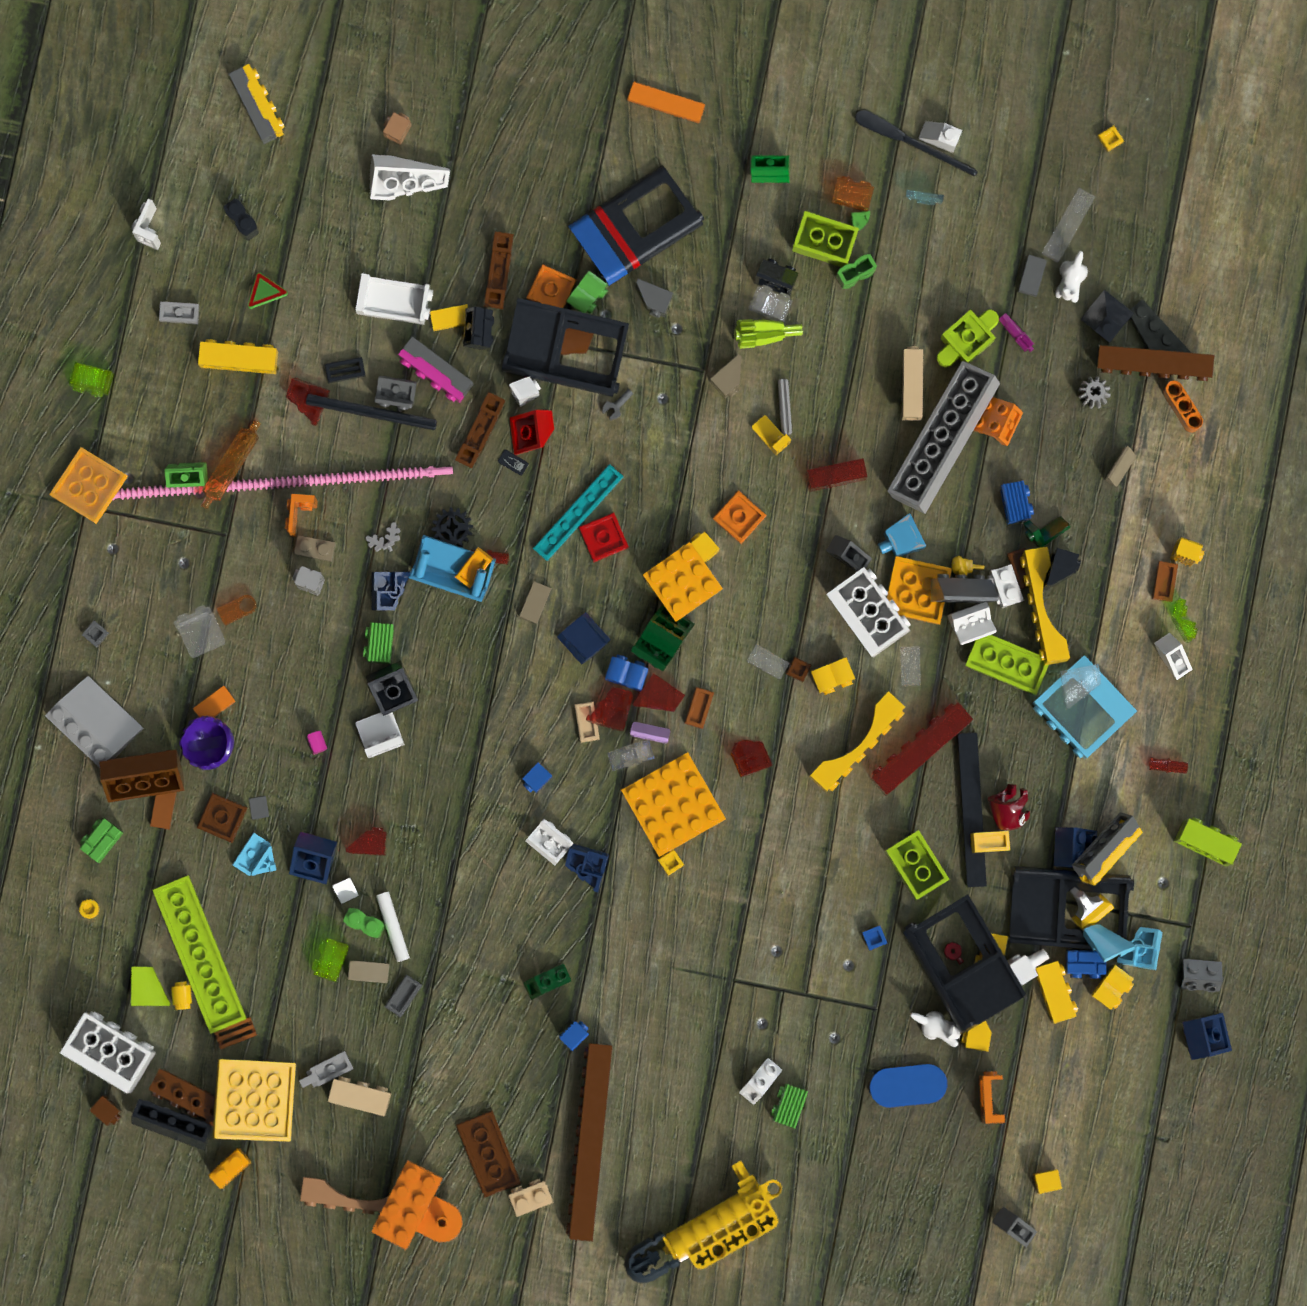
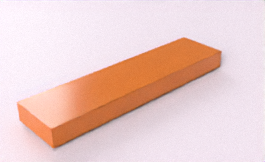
M633 82L628 97L630 102L696 123H700L705 108L703 103Z

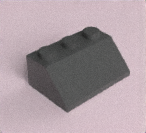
M938 574L937 578L931 579V602L990 603L998 601V595L992 579H985L983 575H975L973 579H967V575H955V578H949L948 574Z

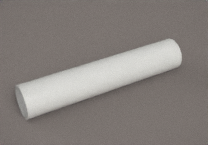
M389 892L376 895L396 961L400 962L409 959L410 957Z

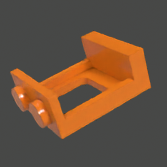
M997 1071L984 1072V1076H979L981 1123H1005V1115L993 1114L991 1080L1003 1079L1002 1075H997Z

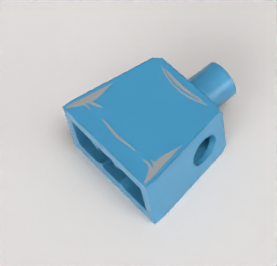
M908 514L884 532L886 540L877 544L881 554L892 550L895 557L920 551L926 547L911 514Z

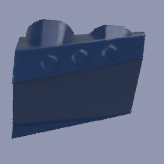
M586 612L557 636L581 665L591 659L611 640Z

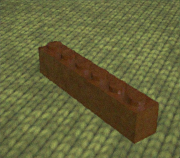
M1100 345L1097 369H1101V373H1112L1113 370H1120V374L1123 375L1139 372V376L1150 377L1151 373H1156L1159 378H1170V375H1178L1177 379L1189 380V376L1197 377L1196 381H1208V378H1213L1215 355Z

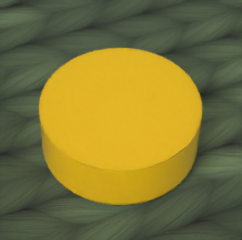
M92 899L84 900L79 906L80 914L88 919L96 917L100 910L98 903Z

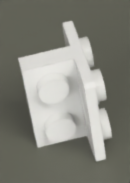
M987 602L948 615V620L961 645L996 633Z

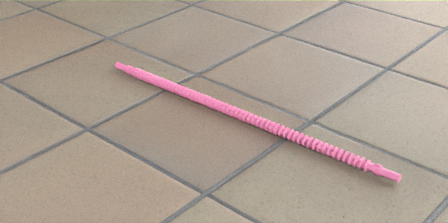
M429 466L424 469L422 467H419V469L414 467L413 470L409 467L408 470H405V468L403 470L398 468L397 471L386 469L385 472L381 469V472L377 470L372 472L370 470L369 473L367 471L356 473L354 471L353 474L342 472L341 475L339 473L336 475L331 473L330 476L326 473L325 476L322 474L317 476L315 474L314 477L311 475L309 477H306V475L300 477L298 475V478H295V476L289 478L287 476L286 479L284 477L273 479L271 477L270 480L259 478L258 481L256 479L253 481L250 479L245 481L243 479L242 482L239 480L234 482L232 480L230 483L228 481L226 483H223V481L217 483L215 481V484L209 482L205 486L167 488L166 485L165 487L160 485L159 488L156 486L151 488L149 486L147 489L145 487L143 489H140V487L134 489L132 487L131 490L129 488H126V490L121 488L113 500L118 498L124 500L125 497L127 499L130 497L133 499L138 497L140 499L141 496L144 498L149 496L151 498L152 495L155 497L157 495H160V497L166 495L168 497V494H171V496L177 494L179 496L180 493L182 495H185V493H188V495L193 493L195 495L196 492L207 494L208 491L210 493L213 491L216 493L221 491L223 493L224 490L227 492L232 490L234 492L236 489L238 491L240 489H243V491L249 489L251 491V488H254V490L260 488L262 490L263 487L267 490L268 487H271V489L273 487L278 489L279 486L290 488L291 485L295 488L296 485L299 487L304 485L306 487L307 484L310 486L315 484L317 486L319 483L322 486L323 483H326V485L332 483L334 485L335 482L337 484H340V482L345 484L346 481L350 484L351 481H354V483L356 481L361 483L362 480L373 482L374 479L377 482L378 479L382 481L387 479L389 481L390 478L393 480L395 478H398V480L404 478L405 480L406 477L417 479L418 476L422 478L423 476L434 477V475L453 474V467L434 468Z

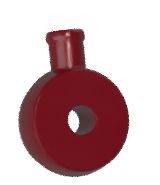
M956 942L946 944L944 947L945 957L949 960H956L959 965L964 962L961 958V946Z

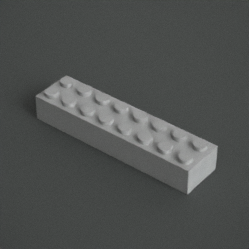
M962 361L889 487L888 493L893 499L924 514L927 512L1000 385L995 375Z

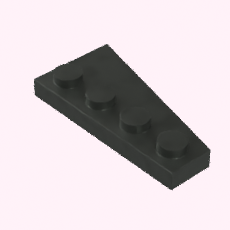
M1143 299L1131 309L1134 314L1130 319L1137 332L1141 335L1147 349L1192 353Z

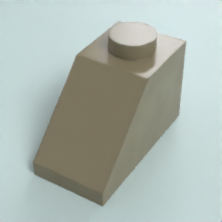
M738 354L710 379V383L724 399L728 396L732 398L739 391L741 356Z

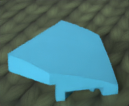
M253 832L232 865L249 876L276 871L270 843Z

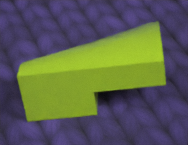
M132 967L131 1006H170V1001L153 967Z

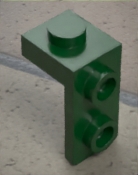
M1061 516L1040 530L1030 520L1024 523L1026 537L1039 548L1047 545L1071 528L1070 524Z

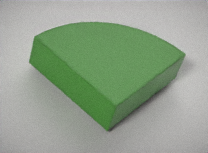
M870 211L852 212V226L859 228L858 231L863 229L868 223Z

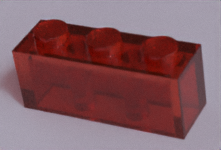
M864 458L810 469L806 473L810 492L865 481L868 477Z

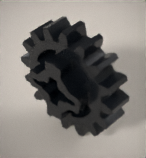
M450 507L449 512L443 509L442 516L440 514L436 515L438 521L433 520V524L436 527L432 528V532H437L434 538H440V541L455 546L459 544L462 548L463 541L469 542L467 536L473 535L469 530L474 527L468 524L472 519L471 517L465 518L467 512L460 514V508L456 512H453L452 507ZM455 516L461 518L464 523L456 521ZM448 517V521L445 524H441ZM452 520L455 527H458L454 530V536L450 529H448L451 528ZM465 531L464 535L457 540V536ZM441 533L447 534L450 540L445 539Z

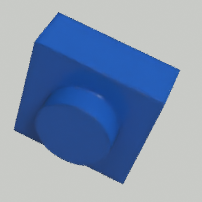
M881 926L862 932L869 951L887 944Z

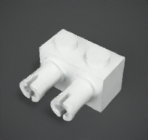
M1042 949L1029 957L1026 955L1021 957L1020 955H1015L1007 960L1020 984L1023 985L1038 976L1035 967L1048 960L1049 956Z

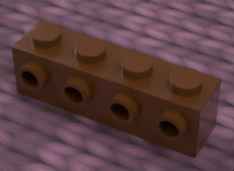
M160 1068L149 1088L153 1092L152 1096L160 1100L164 1097L170 1100V1105L178 1109L182 1106L188 1109L186 1113L196 1118L199 1115L205 1118L204 1121L207 1124L213 1126L215 1095Z

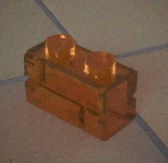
M842 176V178H837L831 203L868 211L874 187L869 182L860 181V183L853 182V179L850 177Z

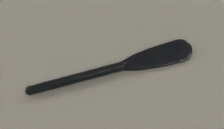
M860 110L855 115L857 124L888 138L905 142L972 176H976L978 173L975 168L907 136L899 128L867 110Z

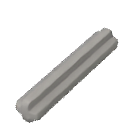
M788 379L778 380L781 432L783 435H790L792 433L789 384Z

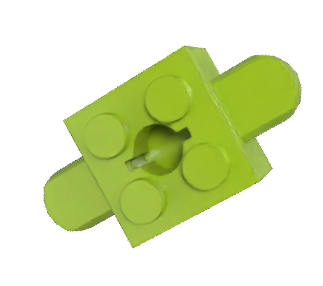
M970 309L942 334L940 339L946 346L938 352L937 362L939 365L946 368L950 367L958 359L961 362L965 361L967 363L973 361L996 339L990 331L998 324V314L994 310H986L977 317Z

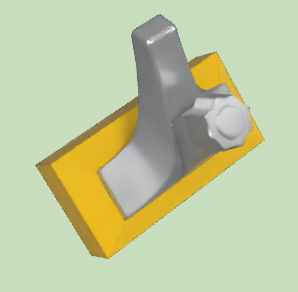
M1076 887L1070 890L1078 903V911L1072 917V920L1083 931L1085 928L1095 925L1114 908L1112 903L1101 893L1096 897H1089Z

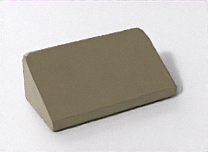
M1125 446L1105 478V481L1114 487L1119 485L1136 457L1129 446Z

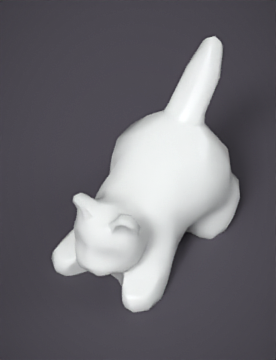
M1082 251L1077 253L1074 261L1062 263L1060 267L1062 280L1055 292L1056 298L1071 299L1074 303L1078 301L1080 283L1087 277L1088 273L1087 267L1082 264Z
M931 1011L926 1016L917 1013L910 1014L911 1018L922 1024V1034L926 1038H940L950 1046H958L956 1039L960 1037V1032L954 1022L945 1020V1016L942 1013Z

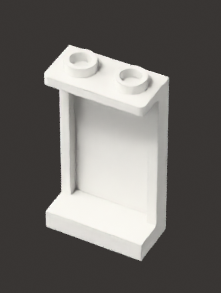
M362 273L356 313L424 325L425 319H429L430 308H427L428 301H432L433 290H430V284L419 285L380 279Z

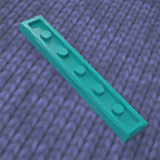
M609 464L534 546L533 550L548 561L624 476Z

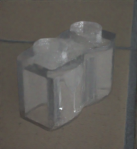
M766 285L758 286L748 309L771 320L784 322L793 302L790 300V296L784 293L776 294L772 292V288Z

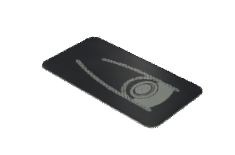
M507 450L503 451L498 460V463L520 476L523 475L529 465L528 462Z

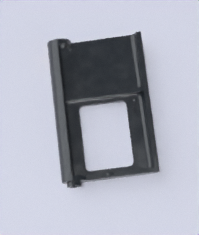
M517 298L502 372L523 377L530 376L532 379L613 397L619 391L620 383H617L629 323ZM571 328L617 340L613 365L609 375L562 365L559 362L566 329Z

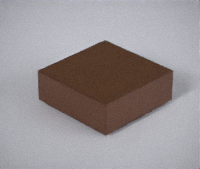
M794 657L786 675L804 682L811 664Z

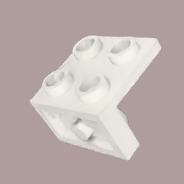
M148 198L147 202H144L140 208L141 215L139 219H135L132 225V233L138 242L158 250L161 242L155 231L148 228L156 207L153 201Z
M393 712L385 716L382 713H378L356 722L368 758L405 745Z

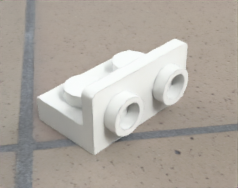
M1012 564L996 570H990L988 579H992L997 592V605L1000 604L1001 608L1024 601Z

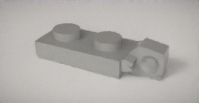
M344 1051L310 1068L306 1072L308 1076L299 1080L302 1088L310 1084L313 1087L320 1086L352 1070L353 1066Z

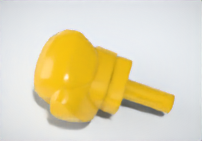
M956 556L952 559L951 568L952 572L956 575H968V573L973 572V569L984 570V565H975L973 560Z

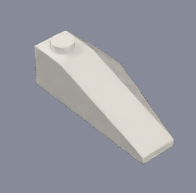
M372 155L370 199L392 200L396 196L405 194L410 196L418 191L428 192L448 186L450 169L394 156Z

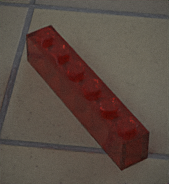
M959 702L956 705L951 703L944 709L945 714L941 718L937 715L929 722L931 726L927 730L922 728L915 734L916 740L912 743L907 741L901 747L903 750L898 755L894 753L886 760L888 764L885 767L879 766L872 772L874 776L871 780L885 796L974 720Z

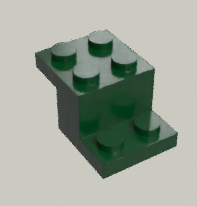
M662 604L649 621L631 652L652 664L654 668L664 671L693 629L695 623L685 617L675 622Z

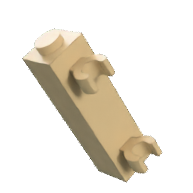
M909 346L903 350L902 420L921 421L923 414V349H919L917 346Z

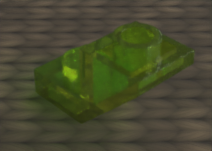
M1178 598L1175 602L1171 619L1184 642L1189 643L1192 639H1195L1198 628H1195L1196 622L1182 619V616L1185 617L1188 606L1185 605L1186 600Z

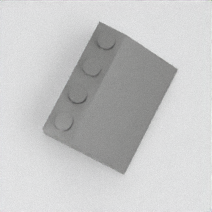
M89 676L74 687L45 715L99 768L100 761L115 759L144 729Z

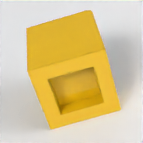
M1057 1169L1033 1174L1038 1194L1062 1189Z

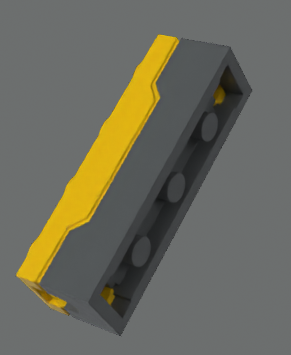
M247 64L229 73L263 145L284 135L282 131L285 128L280 117L276 119L274 112H276L275 106L272 101H267L265 96L268 93L265 86L259 85L257 81L260 77L256 68L251 69L250 65Z
M1120 812L1073 863L1072 866L1082 882L1096 885L1143 833L1132 815Z

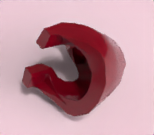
M1007 784L1005 790L988 797L991 814L999 829L1015 830L1022 827L1029 819V810L1021 812L1028 801V791L1025 788H1020V798L1013 802H1007V800L1016 795L1015 784Z

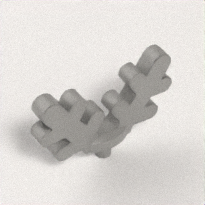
M395 522L391 524V528L388 527L386 529L390 533V535H385V538L389 541L388 543L384 544L383 537L378 541L377 535H373V538L370 536L366 537V541L369 542L368 546L370 548L376 546L374 548L376 552L381 549H388L391 552L393 550L391 546L400 540V536H396V534L400 533V529L397 528Z

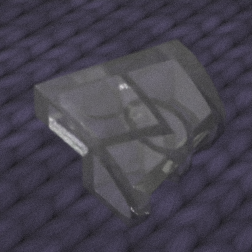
M1098 664L1060 671L1066 709L1071 708L1101 684Z

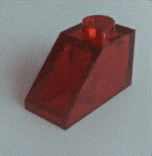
M372 827V831L367 830L348 846L346 853L386 856L388 833L383 832L384 828Z

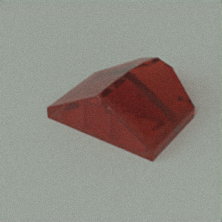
M742 740L734 744L730 753L740 777L750 776L773 766L761 741Z

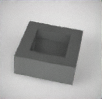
M93 621L83 632L82 636L98 648L110 633L96 621Z

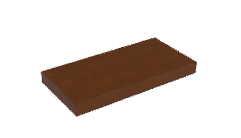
M493 1110L456 1125L484 1198L521 1184Z

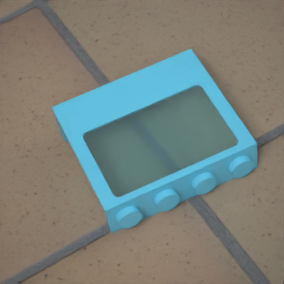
M1085 655L1032 703L1035 706L1033 710L1039 716L1043 715L1048 720L1046 722L1052 730L1056 729L1061 734L1059 737L1065 744L1070 743L1074 748L1073 752L1080 759L1082 757L1087 759L1137 712Z

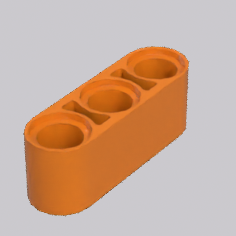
M1175 380L1170 381L1163 389L1165 399L1184 429L1191 433L1196 432L1203 424L1201 414L1182 384ZM1170 386L1177 389L1176 395L1169 392L1168 388ZM1180 402L1187 405L1186 411L1179 408ZM1189 419H1195L1197 426L1192 427L1189 424Z

